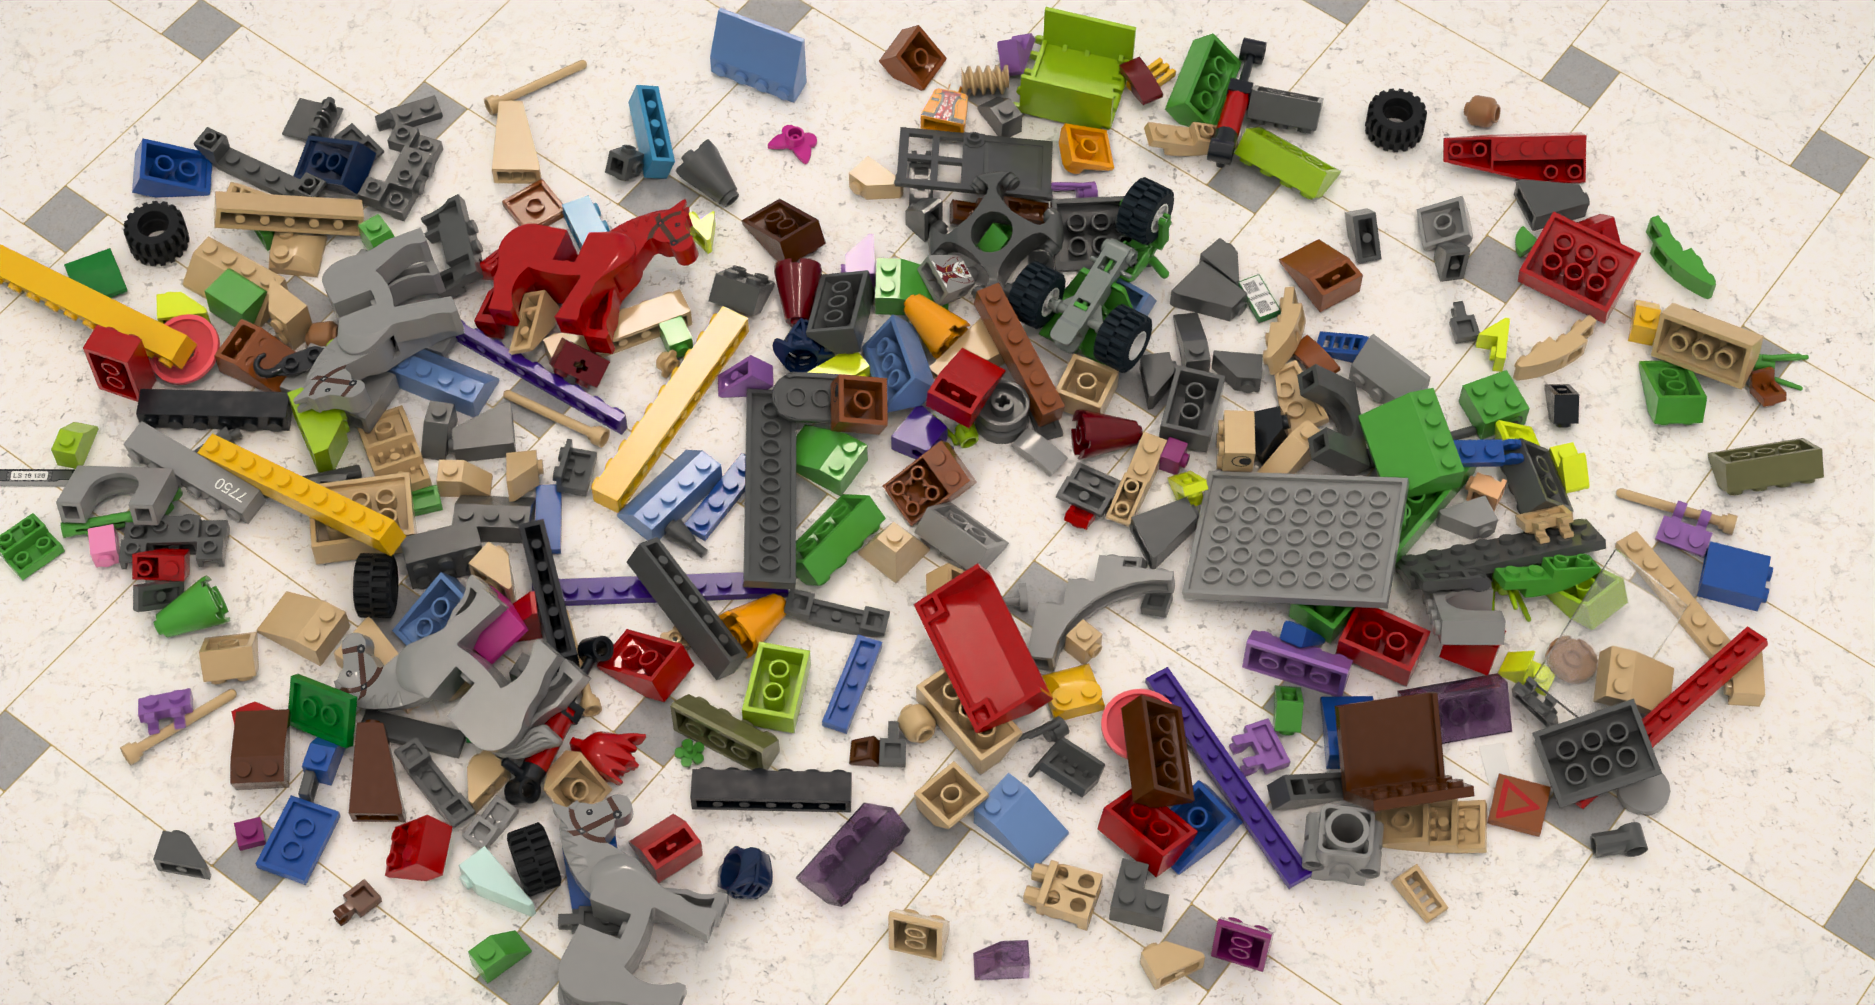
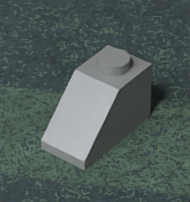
M1484 495L1439 510L1436 525L1441 529L1470 540L1476 538L1483 539L1495 532L1498 518Z

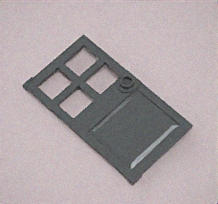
M900 127L898 165L894 184L896 187L978 194L970 186L977 175L1005 171L1014 173L1019 178L1020 185L1015 190H1007L1004 196L1051 201L1053 199L1051 188L1053 141L992 136L978 132L960 133ZM909 137L933 139L932 155L908 153ZM940 140L963 142L962 158L939 156ZM907 161L931 164L930 180L906 178ZM938 164L961 166V183L937 181Z

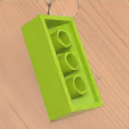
M1262 127L1246 128L1234 153L1240 157L1239 160L1248 166L1254 164L1260 168L1259 172L1268 177L1275 176L1279 178L1280 184L1291 189L1292 187L1300 190V195L1310 200L1322 197L1341 173L1339 169Z

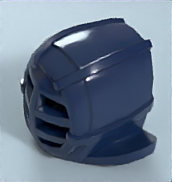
M803 318L796 322L784 340L776 338L772 345L773 352L789 372H808L835 357L832 351H825L824 346L807 337L806 330L809 320H803ZM808 356H810V358H807V359H800V357H808Z
M734 846L724 857V862L718 870L717 886L725 890L734 899L756 900L768 893L772 886L773 871L770 856L759 848L750 847L744 849Z

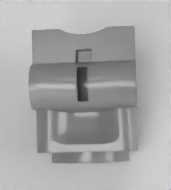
M1334 804L1324 805L1321 813L1314 812L1306 816L1302 867L1312 871L1311 879L1333 880L1364 886L1366 879H1374L1380 876L1384 824L1375 820L1374 812L1368 809Z

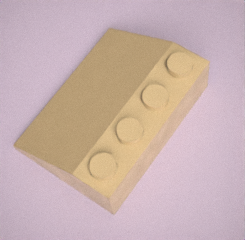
M409 472L319 484L393 519L406 536L417 534ZM310 517L311 548L316 565L354 560L358 558L360 553H383ZM401 544L394 554L403 553Z

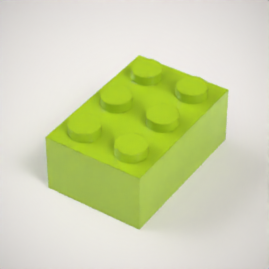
M759 642L742 707V718L751 722L755 727L795 733L811 668L810 650Z

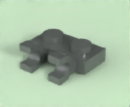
M1529 676L1524 685L1518 682L1512 688L1513 697L1547 728L1558 724V716L1556 715L1558 712L1554 708L1557 700L1548 694L1542 703L1537 698L1538 693L1535 691L1537 682Z

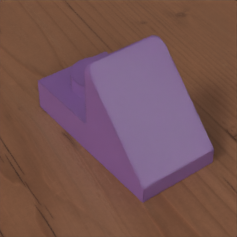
M1032 33L1012 36L1011 39L997 42L1001 71H1003L1004 65H1008L1009 76L1024 73L1036 40Z

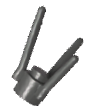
M1060 716L1055 717L1042 726L1023 733L1017 741L1020 742L1027 738L1033 739L1043 734L1048 742H1055L1029 772L1028 776L1030 778L1039 771L1042 761L1056 749L1059 739L1069 734V727Z

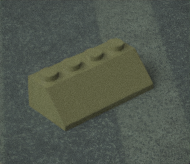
M1804 438L1708 453V460L1717 485L1729 495H1740L1744 490L1750 489L1752 491H1765L1767 487L1775 485L1776 487H1789L1794 482L1809 484L1814 483L1815 479L1824 478L1822 448Z
M687 694L674 701L670 706L674 731L696 742H701L705 747L750 770L754 768L768 770L780 752L779 740L774 734L768 731L762 732L755 728L751 722L733 717L726 709L713 707L702 697H694Z

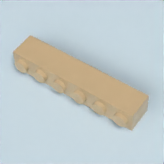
M215 191L213 210L215 228L360 236L358 225L364 221L362 200Z
M681 290L667 292L660 297L642 301L638 305L620 309L618 326L613 337L614 353L660 337L659 323L675 317L682 316L686 326H691V310ZM554 333L543 339L545 353L549 362L562 337L590 351L582 335ZM593 352L602 357L612 355L608 353ZM575 361L574 363L575 367L583 365L581 362Z

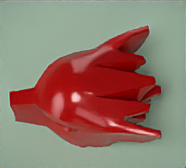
M600 731L589 735L584 740L572 737L569 744L571 751L581 752L606 783L612 782L620 786L623 784V781L619 777L639 767L631 753L637 751L636 746L643 743L646 739V734H615Z

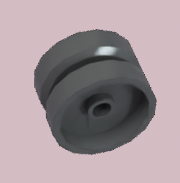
M999 381L975 419L976 429L984 439L995 444H1009L1014 442L1028 428L1030 405L1026 390L1012 381Z

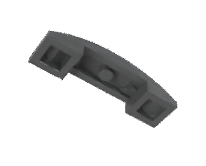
M798 589L789 590L784 608L786 614L813 626L850 635L859 634L862 636H884L890 616V611L865 606V609L861 610L815 599V593Z
M414 737L394 751L424 796L453 828L476 814V811L461 792H457L434 763L430 753L417 737Z

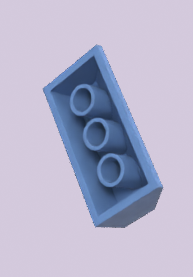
M892 315L862 346L866 361L870 366L871 376L887 378L888 413L922 406L927 399V392L934 382L917 331L909 322Z
M426 349L415 353L387 371L396 375L400 389L427 400L455 404L456 411L473 418L480 414L500 381L497 377Z
M685 450L617 513V517L647 541L656 537L660 540L666 534L664 532L666 526L673 519L675 521L682 519L710 493L722 478L721 464L703 450Z

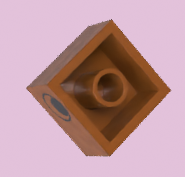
M838 374L831 383V431L880 435L888 426L887 378Z

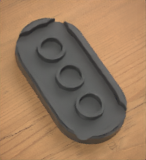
M787 373L776 382L771 393V401L775 411L783 419L791 422L831 424V383L838 374Z

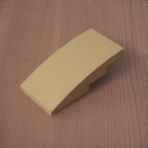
M402 405L385 410L370 433L358 428L374 476L409 472L412 492L432 485L413 430Z
M1458 799L1375 811V820L1384 824L1383 848L1430 853H1487L1486 800L1458 801Z

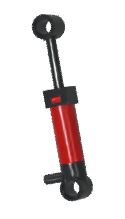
M1243 38L1239 60L1245 61L1239 79H1230L1226 99L1207 154V160L1216 162V166L1219 168L1225 167V164L1231 165L1235 145L1246 110L1248 111L1254 83L1248 82L1254 63L1262 65L1267 42Z
M595 636L585 638L579 643L578 655L583 661L581 669L587 675H589L593 665H596L598 662L607 661L612 657L614 646L608 637ZM576 698L565 710L557 713L544 723L561 737L562 742L571 725L578 724L585 710L575 702ZM561 746L546 749L525 758L521 766L508 757L501 761V766L515 776L514 779L507 782L504 788L505 798L510 804H531L540 798V785Z

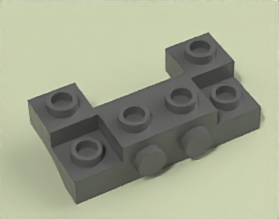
M396 123L387 141L389 149L401 152L385 181L367 176L358 193V198L362 200L363 205L379 209L394 219L405 222L419 195L423 194L428 177L433 175L435 164L443 151V146L440 140L420 135L418 128Z
M457 194L448 198L439 209L421 217V222L428 230V232L424 233L425 237L431 243L441 240L446 263L451 267L440 272L446 289L445 292L438 294L441 298L449 296L454 298L467 292L466 285L483 278L480 262L483 261L481 255L483 247L477 239L479 230L475 221L469 219L465 200Z
M164 514L159 525H134L133 522H125L124 539H121L119 564L122 569H127L128 563H132L133 553L165 548L190 549V555H196L199 567H204V561H217L219 567H224L226 547L230 535L228 520H202L200 515L185 514L183 516Z

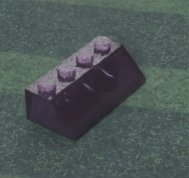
M1498 673L1397 691L1398 697L1437 692L1442 744L1512 732L1508 682Z
M864 802L797 875L796 879L827 904L842 907L851 901L853 894L860 886L868 882L870 875L875 869L886 862L887 856L894 848L903 843L904 837L911 830L893 807Z

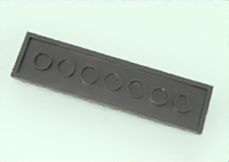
M1587 519L1573 520L1574 522L1569 523L1570 529L1574 532V537L1564 539L1560 535L1558 528L1551 527L1545 529L1550 542L1543 544L1538 543L1534 534L1525 532L1513 535L1503 534L1495 539H1480L1471 544H1456L1447 549H1432L1419 555H1405L1396 563L1395 570L1410 590L1419 589L1415 582V573L1417 571L1481 569L1485 574L1494 573L1495 568H1506L1507 566L1523 567L1541 563L1543 557H1554L1555 555L1574 556L1606 549V539Z

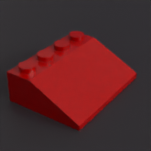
M1553 211L1519 270L1518 282L1585 315H1591L1594 319L1605 324L1616 306L1641 253Z

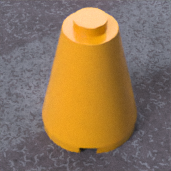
M913 294L904 302V313L936 360L970 326L963 318L921 294L916 296Z
M773 593L719 615V618L748 654L745 659L750 658L757 652L759 642H765L787 615L784 612L786 600L782 596Z

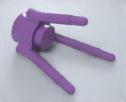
M1095 181L1085 183H1051L1052 191L1075 190L1076 198L1098 197Z

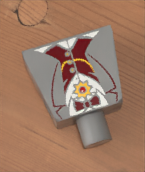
M928 255L917 269L933 300L940 306L964 297L974 286L979 276L977 268L974 266L967 267L959 255Z

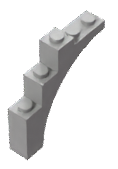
M1114 554L1107 556L1099 555L1094 581H1089L1085 578H1069L1063 605L1056 602H1038L1028 646L1038 669L1055 671L1060 653L1065 646L1066 635L1082 619L1086 621L1097 611L1108 605L1132 596L1150 593H1174V571H1168L1163 568L1156 570L1146 569L1140 566L1127 567L1124 557Z

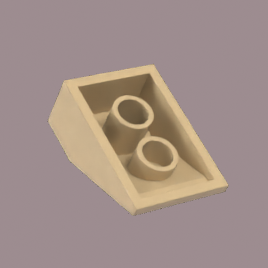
M286 591L256 631L321 666L349 630L350 624L346 612L320 599Z
M1612 645L1599 653L1593 702L1613 706L1634 699L1639 713L1648 714L1671 694L1674 668L1640 652Z
M895 909L889 912L890 950L942 961L949 936L950 921L938 915H921L912 909Z

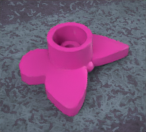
M786 125L782 128V134L776 135L768 143V149L788 148L793 150V153L801 162L808 164L811 158V148L817 145V137L813 133H804V130L800 127Z

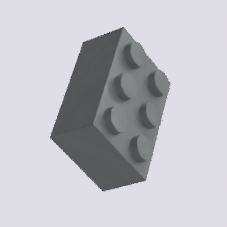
M1177 365L1161 421L1159 437L1167 441L1169 437L1188 443V449L1207 453L1223 394L1225 376Z
M475 519L406 536L401 543V548L412 589L429 587L440 572L455 578L471 576L469 562L482 549Z

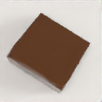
M875 736L851 740L849 764L879 767L880 740Z

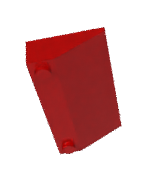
M977 563L913 604L977 734L1028 715L1053 700L991 573Z

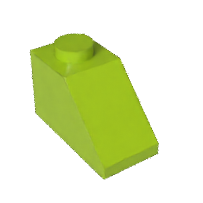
M72 422L60 428L51 448L57 465L76 469L78 465L83 466L99 430L98 426Z

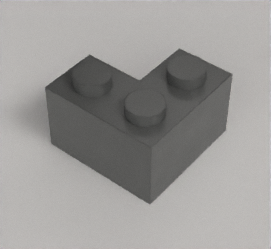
M1122 858L1110 906L1109 920L1162 932L1168 908L1169 894L1144 889L1149 864Z

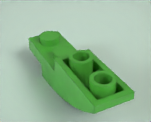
M1659 215L1650 218L1646 233L1653 242L1650 254L1669 276L1686 289L1705 299L1712 298L1716 287V280L1703 265L1701 257L1696 255L1692 248L1683 251L1681 243L1675 240L1669 226L1662 221Z
M1578 554L1576 556L1555 555L1554 557H1543L1541 566L1495 568L1493 578L1503 590H1519L1525 598L1553 594L1571 588L1598 574L1600 567L1587 554Z

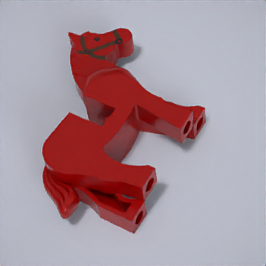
M686 199L670 209L659 210L633 218L609 232H589L579 254H577L569 233L565 229L539 224H524L514 228L503 238L499 249L480 262L483 278L481 279L494 281V287L488 291L475 317L474 322L477 328L487 337L503 339L506 334L505 325L516 327L519 325V311L524 294L546 290L556 303L563 304L554 317L561 333L582 335L590 351L613 354L615 351L613 337L618 326L621 303L639 284L643 271L656 254L675 257L677 263L683 266L694 263L698 258L699 252L690 234L693 224L689 216L690 209L686 207Z

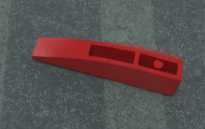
M1582 132L1446 137L1443 138V162L1516 179L1559 183H1586L1587 135Z

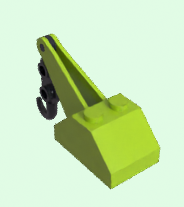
M312 346L290 354L270 369L261 368L260 362L266 357V353H262L255 358L253 369L257 375L267 379L277 376H297L310 371L324 348ZM301 387L287 392L294 418L317 472L336 469L349 443L347 433L350 432V428L346 421L345 411L331 409L319 413L310 409L298 413L297 408L300 404H294L293 400L304 388Z

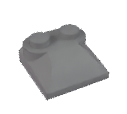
M1463 196L1416 209L1424 250L1435 249L1437 244L1444 242H1462L1465 245L1471 243L1473 232Z

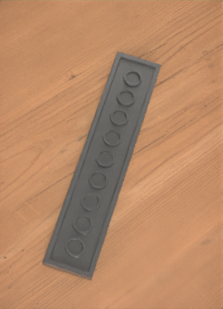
M747 389L743 587L795 590L796 422L787 421L777 414L771 401L772 390Z

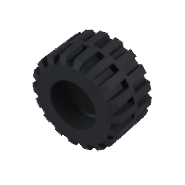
M1392 88L1388 92L1381 91L1379 95L1373 97L1368 106L1365 122V132L1369 135L1368 139L1371 142L1375 141L1374 145L1378 148L1380 146L1383 147L1385 151L1390 149L1393 152H1398V150L1404 152L1408 151V147L1414 148L1416 143L1421 141L1425 128L1427 110H1425L1424 102H1420L1421 98L1419 96L1414 97L1413 92H1404V89L1399 88L1398 91H1395ZM1389 118L1400 119L1403 122H1393Z
M152 201L151 204L146 202L140 208L138 206L133 209L134 213L127 215L128 220L124 221L125 229H123L130 252L137 261L140 260L144 265L149 263L150 266L155 267L156 264L165 266L166 262L170 261L173 263L176 261V257L180 258L183 255V251L187 250V243L190 240L181 211L177 210L173 204L168 205V202L162 201V203ZM164 231L158 236H149L153 232Z
M360 553L355 563L353 575V601L356 613L359 618H392L398 600V567L395 557L385 553Z
M537 822L508 832V846L525 893L531 897L561 886L562 879L558 864L544 827Z

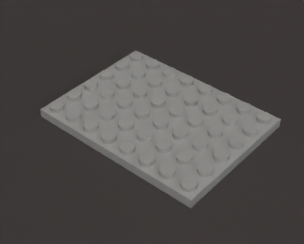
M1231 471L1208 472V490L1204 491L1182 591L1184 599L1388 609L1409 489L1408 478Z

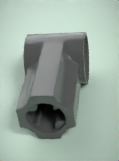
M1638 822L1624 824L1617 830L1592 833L1590 836L1592 853L1596 858L1618 854L1635 857L1644 854L1648 850L1641 824Z

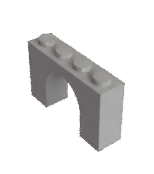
M310 343L307 348L318 345ZM310 371L293 377L287 376L280 385L281 392H290L301 387L304 388ZM390 372L369 375L361 379L366 386L372 404L367 410L360 413L345 411L349 426L356 429L361 428L367 433L372 431L400 390L396 375Z
M78 465L57 499L56 504L62 522L86 523L100 501L112 495L131 493L134 495L128 505L134 525H159L179 488L173 468Z
M1492 586L1487 591L1476 592L1473 588L1463 589L1460 592L1438 590L1436 593H1427L1423 591V604H1426V613L1430 614V625H1433V633L1438 636L1441 645H1504L1506 620L1502 611L1492 610Z

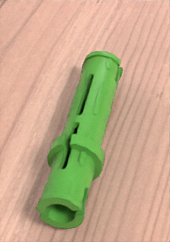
M126 511L89 517L86 523L61 522L63 538L83 534L88 536V529L111 524L114 525L115 529L125 527V522H133L131 512Z

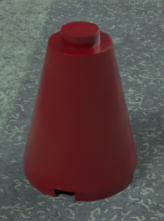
M792 258L778 261L774 265V275L785 322L793 327L800 318H803V320L810 319L822 275V268L819 262L807 258H800V262L792 263Z
M1076 410L1073 415L1072 421L1077 422L1076 428L1071 429V441L1074 454L1080 455L1077 458L1079 460L1136 446L1143 435L1142 427L1135 420L1087 410Z

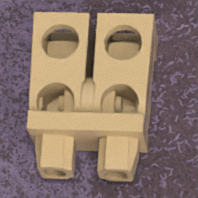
M1051 860L1049 865L1035 863L1031 880L1041 882L1042 886L1040 889L1027 885L1023 895V902L1036 907L1037 914L1043 916L1045 914L1051 918L1077 924V928L1087 931L1094 907H1096L1103 887V874L1066 864H1059V862Z

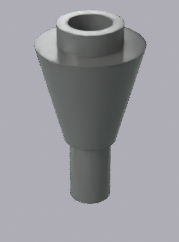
M673 519L664 530L666 532L665 539L685 548H690L701 558L707 553L708 549L696 541V538L682 519L677 521Z

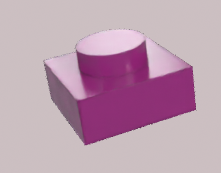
M261 817L234 823L240 851L266 844Z

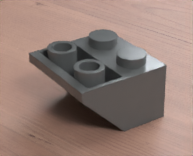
M733 265L715 274L708 301L755 316L761 313L775 286V282L768 280L769 277L761 273L753 275L747 273L746 268Z

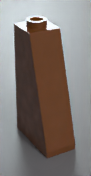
M374 719L357 722L348 813L353 822H406L405 809L385 725Z

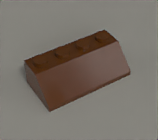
M1141 694L1121 708L1133 802L1152 808L1192 803L1195 799L1182 708Z

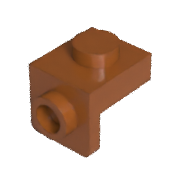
M1772 366L1751 372L1750 394L1763 407L1773 406L1776 403L1786 401L1787 392L1775 382V369Z

